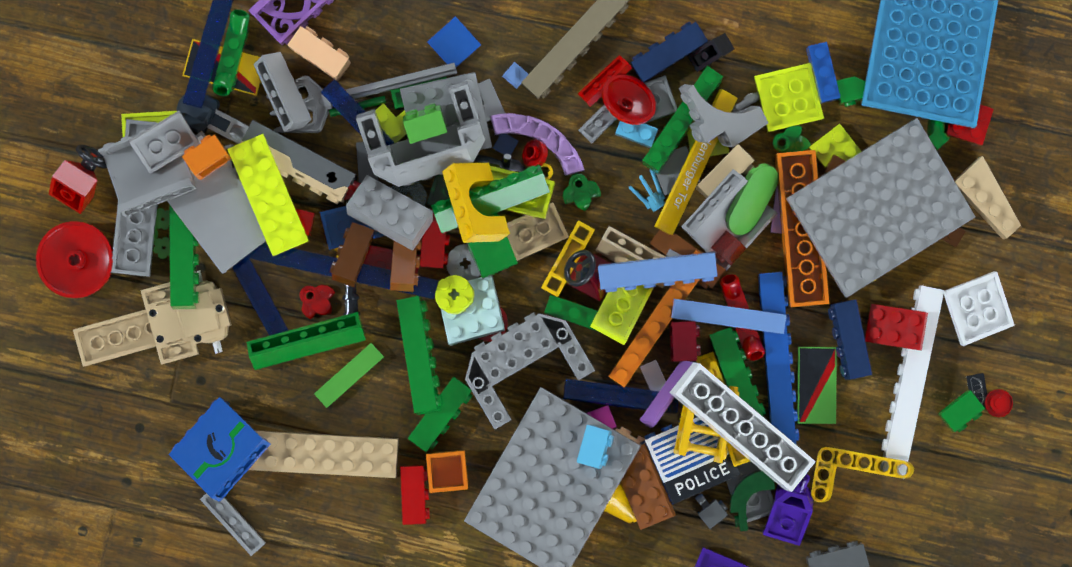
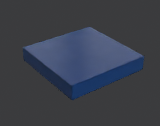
M456 16L427 41L446 64L455 63L456 68L481 46Z

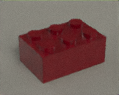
M695 321L669 323L671 361H696L697 356H701L700 345L696 344V337H700L699 325H696Z

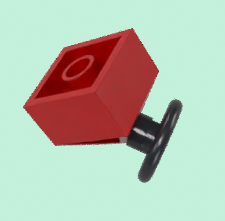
M78 145L76 147L77 154L83 159L81 163L64 160L52 176L48 193L79 214H82L94 198L98 181L94 173L95 168H107L103 155L97 149L88 145Z

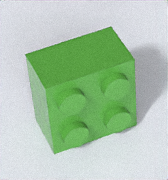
M432 103L424 106V110L417 111V109L406 112V115L403 116V124L410 144L447 133V124L440 105Z

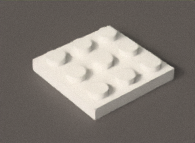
M996 271L943 291L960 345L962 346L1015 326Z

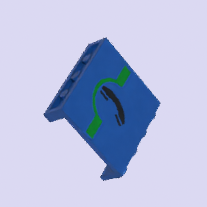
M221 397L211 404L206 413L199 417L198 422L186 432L183 439L168 454L211 498L218 502L227 495L271 445L229 406V402Z

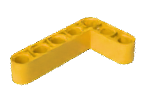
M824 447L818 452L811 496L816 502H826L831 498L837 467L896 478L911 477L914 468L908 461ZM827 450L832 453L830 461H826L824 458V453ZM845 454H849L851 457V462L847 465L843 462ZM865 457L870 461V465L867 468H864L861 464L862 459ZM883 461H887L889 464V468L885 472L880 468V464ZM903 464L908 467L906 475H902L899 472V468ZM824 469L829 473V477L826 480L821 478V472ZM820 488L826 492L823 499H820L817 495Z

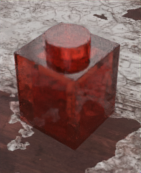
M725 231L711 247L716 252V258L721 263L726 261L730 265L747 249L728 231Z

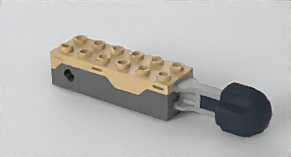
M190 91L184 94L178 102L177 111L181 112L189 127L197 133L201 131L205 133L210 129L237 144L264 134L282 176L286 178L288 175L292 176V181L303 187L305 184L309 185V190L320 196L322 193L326 194V199L337 205L339 201L344 204L345 200H349L361 184L356 181L358 176L254 120L248 126L218 110L220 106L219 101L206 93ZM332 174H335L337 178L334 183H331L332 180L329 179Z

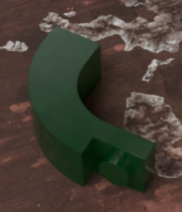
M762 470L745 476L732 492L729 511L730 513L737 512L738 515L734 516L735 527H739L740 532L748 531L746 506L750 497L758 491L775 489L774 480Z

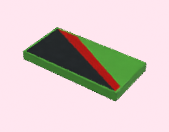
M798 347V424H836V347Z

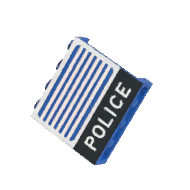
M696 416L693 419L695 424L709 427L699 417ZM672 424L661 429L662 433L658 435L655 432L644 436L645 440L640 442L641 445L646 444L672 505L740 475L738 467L733 466L728 449L723 464L714 462L713 455L693 451L686 452V456L674 454L679 425L674 428ZM693 432L690 433L689 441L693 444L716 448L718 437Z

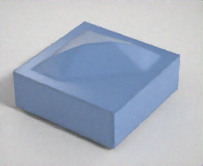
M514 62L502 77L517 89L529 74Z

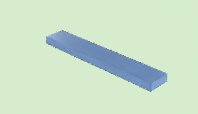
M674 299L671 318L779 334H784L786 315L680 299Z

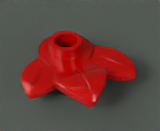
M323 284L317 287L311 285L304 286L299 293L300 299L303 302V314L309 319H312L316 313L321 315L331 314L332 307L328 299L335 294V291ZM308 292H312L313 294L312 298L310 299L306 298V294Z

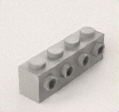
M281 52L262 55L253 65L284 132L303 128L312 119Z

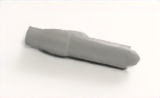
M758 92L746 95L744 100L735 105L732 111L743 110L759 100Z

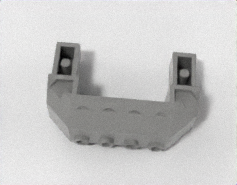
M468 81L449 86V92L459 123L448 126L447 133L410 144L409 139L387 145L375 109L358 114L356 120L374 175L398 187L409 186L419 180L424 181L438 174L443 175L442 171L453 163H473L485 141V135Z
M533 312L524 318L526 322L520 325L516 322L507 328L509 330L507 333L502 335L499 332L491 337L492 341L485 345L482 342L474 347L475 351L471 355L465 380L494 429L512 419L495 392L493 385L559 347L578 380L595 371L566 320L543 314L535 315Z

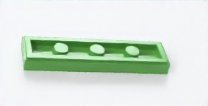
M370 343L314 393L315 396L328 408L383 359L384 356Z

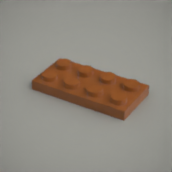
M643 444L621 480V485L640 530L676 516L646 444Z

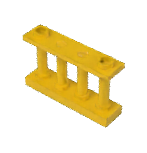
M729 386V389L739 396L738 387ZM683 405L673 453L686 456V452L693 451L713 455L714 462L723 464V460L727 456V441L711 427L695 424L693 422L694 413ZM697 432L717 436L716 448L691 443L689 441L690 433Z

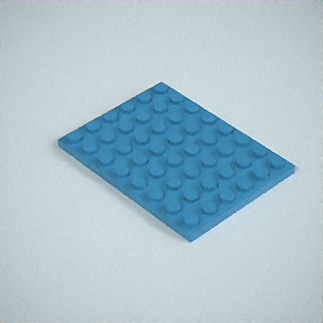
M880 0L861 105L976 128L998 0Z

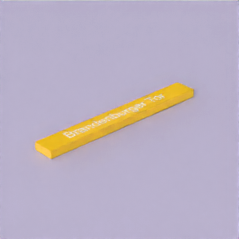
M719 89L712 106L724 112H731L738 98L723 89ZM718 136L708 143L695 140L654 227L669 235H673L718 141Z

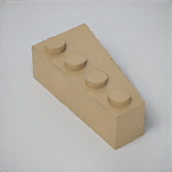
M983 156L976 159L954 180L964 198L1002 239H1007L1021 226Z

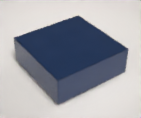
M500 134L493 149L503 155H511L519 141L507 134Z

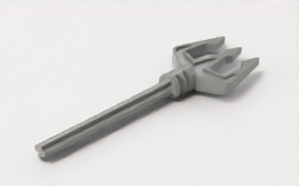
M455 63L350 89L339 87L338 92L332 89L330 94L328 91H323L309 76H302L294 80L298 89L305 87L309 93V96L303 99L307 110L313 112V122L306 124L301 129L284 132L282 126L274 129V132H321L329 109L333 108V104L339 107V103L342 102L345 106L349 100L457 74ZM275 111L270 112L271 116H277Z

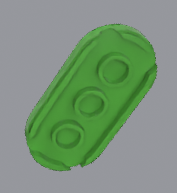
M759 164V167L752 168L745 178L748 182L736 194L726 214L727 228L736 235L747 234L754 229L760 220L779 180L778 172L769 164Z

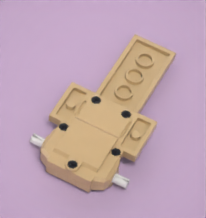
M201 270L196 272L199 273V284H196V292H199L200 301L196 303V309L175 310L170 307V282L140 290L145 310L73 330L83 367L153 347L157 348L161 365L198 355L197 344L202 342L213 343L215 354L223 352L220 341L228 336L229 326L232 324L222 288L218 289L214 282L203 281Z

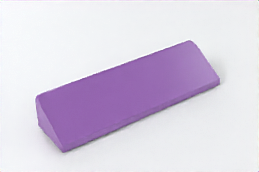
M680 361L641 417L640 421L649 428H653L658 423L675 398L669 392L693 362Z

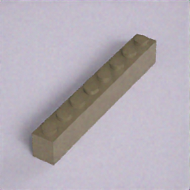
M597 0L521 84L537 99L540 97L544 99L551 92L550 86L553 83L557 85L563 79L564 75L562 73L566 69L570 71L576 65L577 61L575 59L579 55L583 57L590 49L588 45L592 41L597 42L603 35L601 31L605 27L610 28L616 21L614 17L618 13H624L629 7L627 3L630 0Z

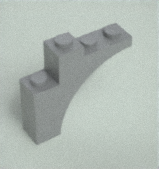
M684 84L679 88L681 99L687 104L690 110L689 114L695 120L689 126L692 129L693 138L698 142L708 143L718 136V140L722 145L734 147L768 124L759 106H749L736 112H724L707 103L697 92L694 85Z

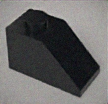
M726 33L689 54L688 58L695 70L699 72L729 54L735 48Z

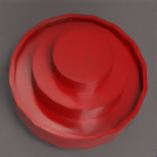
M531 140L526 144L522 153L524 164L528 167L537 165L541 167L547 159L548 149L544 142Z
M995 389L986 395L984 407L990 415L1004 417L1012 410L1013 399L1007 391Z

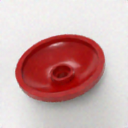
M615 75L609 78L603 86V102L608 111L618 120L631 125H641L648 122L655 114L656 101L654 95L639 79L629 75Z

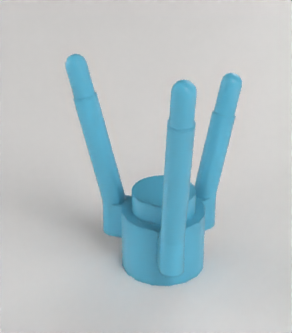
M650 170L657 192H652L642 175L639 178L650 195L647 197V200L632 186H629V189L645 204L647 209L651 208L654 212L665 205V196L661 191L655 172Z

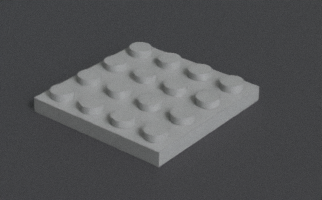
M475 72L400 89L405 113L413 109L421 111L425 109L424 106L435 103L441 106L448 127L459 123L449 92V86L468 81L485 135V141L480 150L492 147Z

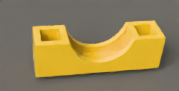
M578 220L541 289L556 297L559 296L567 282L564 276L566 262L575 252L585 249L595 229Z

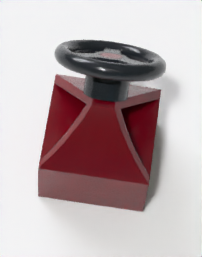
M588 250L577 251L566 262L564 268L566 284L601 302L605 289H600L598 266L610 263ZM570 268H574L570 276Z

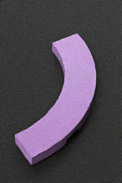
M513 113L490 116L495 135L520 134L544 142L560 162L565 176L584 171L582 161L575 148L572 147L561 132L550 124L531 116Z

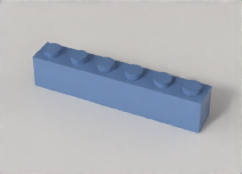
M715 252L601 264L598 266L600 289H605V292H615L620 287H625V290H633L638 285H644V288L656 287V283L670 286L675 285V281H683V284L694 283V279L701 278L703 282L713 281L714 277L718 276Z

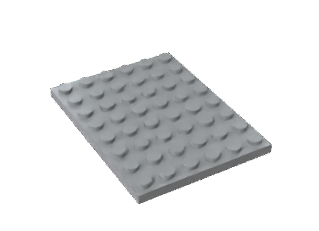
M918 118L905 124L786 198L846 298L975 218L974 213Z
M540 387L464 522L539 567H572L641 445ZM587 425L612 431L611 435L614 436L611 447L607 448L608 460L606 466H602V469L577 463Z

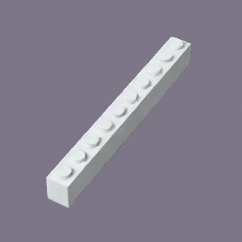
M919 286L914 291L913 300H916L915 307H912L911 310L928 313L922 351L902 348L901 356L904 359L903 363L899 364L897 375H900L899 382L895 383L893 394H896L895 401L891 402L889 412L892 413L891 420H888L886 423L885 431L888 434L887 439H883L881 450H884L883 457L903 461L909 460L944 290ZM883 461L880 464L882 471L888 470L889 464L887 461ZM903 464L900 466L899 472L905 475L907 466Z

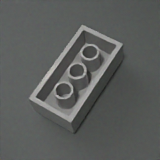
M366 175L346 204L347 215L412 251L433 222L432 210Z

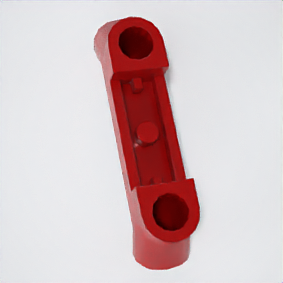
M735 274L722 277L720 284L727 306L749 309L739 277ZM735 327L746 358L749 361L762 358L765 350L757 330Z

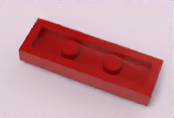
M619 55L588 83L578 95L591 107L602 97V89L606 81L615 75H626L632 69V66Z

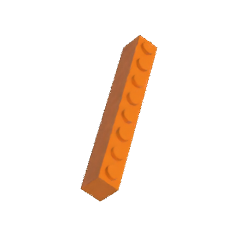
M696 248L693 254H699L703 252ZM694 279V283L683 284V281H675V285L669 287L608 377L621 386H626L672 320L674 299L686 300L699 279Z

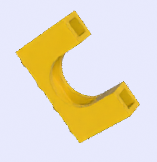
M453 163L442 171L463 243L498 242L510 234L505 216H485L479 213L472 205L469 197L470 188L482 187L494 180L489 163Z

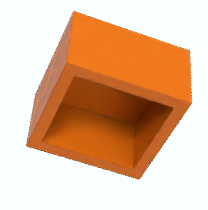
M207 135L201 140V144L196 147H189L184 151L185 155L182 156L199 180H202L231 160L229 153L215 135Z
M465 450L426 454L429 493L467 490L469 488Z

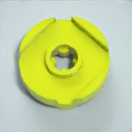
M457 275L448 276L438 282L435 299L438 306L448 314H461L473 303L474 289L465 278ZM454 290L459 293L455 300L450 296Z

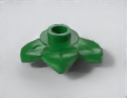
M797 125L788 127L784 133L775 135L772 142L773 147L781 153L804 151L811 144L807 138L800 135L802 127ZM780 139L786 141L784 145H779Z
M580 173L570 177L569 186L563 191L564 203L569 204L574 201L576 206L583 211L589 208L591 197L601 196L600 188L596 182L587 180ZM580 180L582 184L581 186H575V182Z

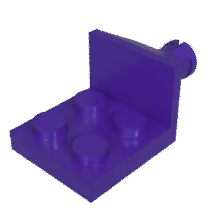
M808 474L802 478L792 492L784 490L779 485L776 486L775 500L763 530V535L800 546L813 512V498L810 489L807 487L810 481Z

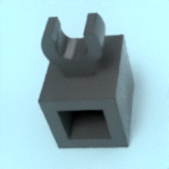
M701 493L695 497L702 506V509L697 514L709 529L728 515L725 512L728 508L721 500L717 502L714 499L708 503Z

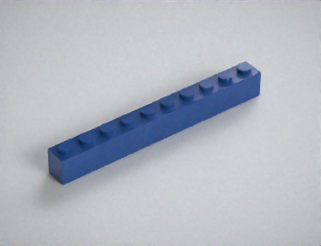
M782 272L758 274L761 311L786 315L784 334L762 331L769 419L775 428L796 445V441L799 440V430L795 429V421H798L797 410L793 408V402H796V392L792 391L791 384L795 383L794 371L790 372V364H793L792 352H789L788 345H791V333H787L790 317L789 314H786L785 307L788 306V296L784 295V287H787V280Z

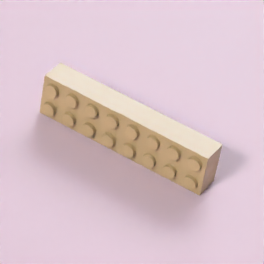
M256 431L271 445L249 470L385 478L397 477L399 438Z

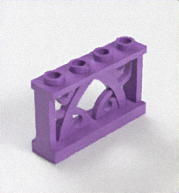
M259 0L248 11L281 45H288L300 26L305 29L309 24L308 21L312 17L316 18L323 11L321 8L326 3L330 5L334 0H304L303 10L296 13L283 12L285 0H279L281 1V6L278 11H276L278 6L273 5L275 0ZM311 1L313 3H316V5L310 9ZM262 12L274 17L271 26L260 16ZM278 18L282 19L280 21L281 28L283 24H288L289 29L287 32L278 33L276 31L275 24ZM300 19L295 25L293 24L292 20Z

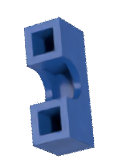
M827 42L808 46L806 52L814 72L820 104L840 99Z

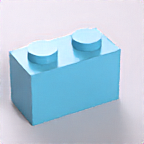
M620 121L615 135L651 148L658 129L647 124L631 125Z
M587 425L577 463L598 469L606 466L608 460L607 448L611 447L614 438L611 435L612 431Z

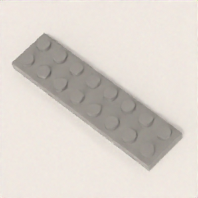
M127 119L125 136L139 134V131L150 128L157 124V122ZM158 204L126 217L119 213L117 207L111 273L150 277Z

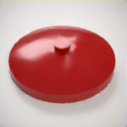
M78 221L65 222L49 230L39 243L36 253L37 271L42 282L54 293L67 298L87 297L99 291L109 280L113 264V249L108 238L93 225Z

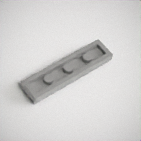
M206 493L200 499L250 556L266 543L225 497L218 502Z

